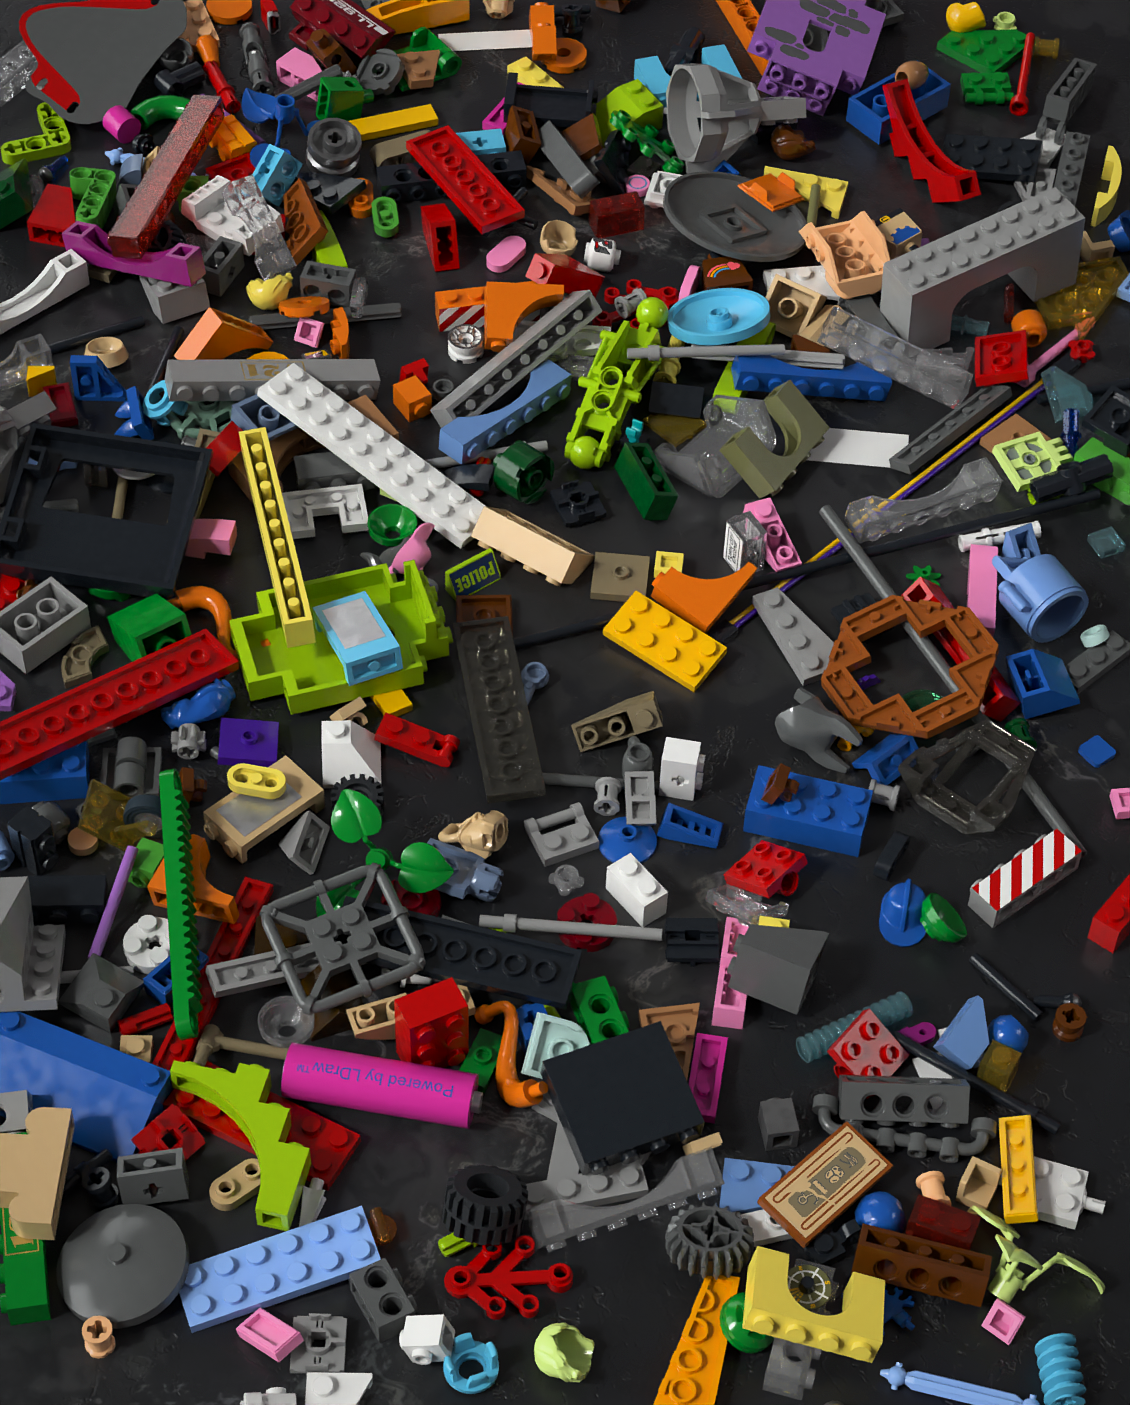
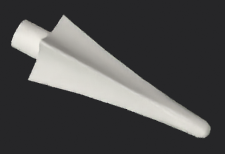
M312 1178L309 1188L303 1186L299 1227L315 1222L326 1201V1198L323 1196L325 1190H322L324 1185L322 1179Z

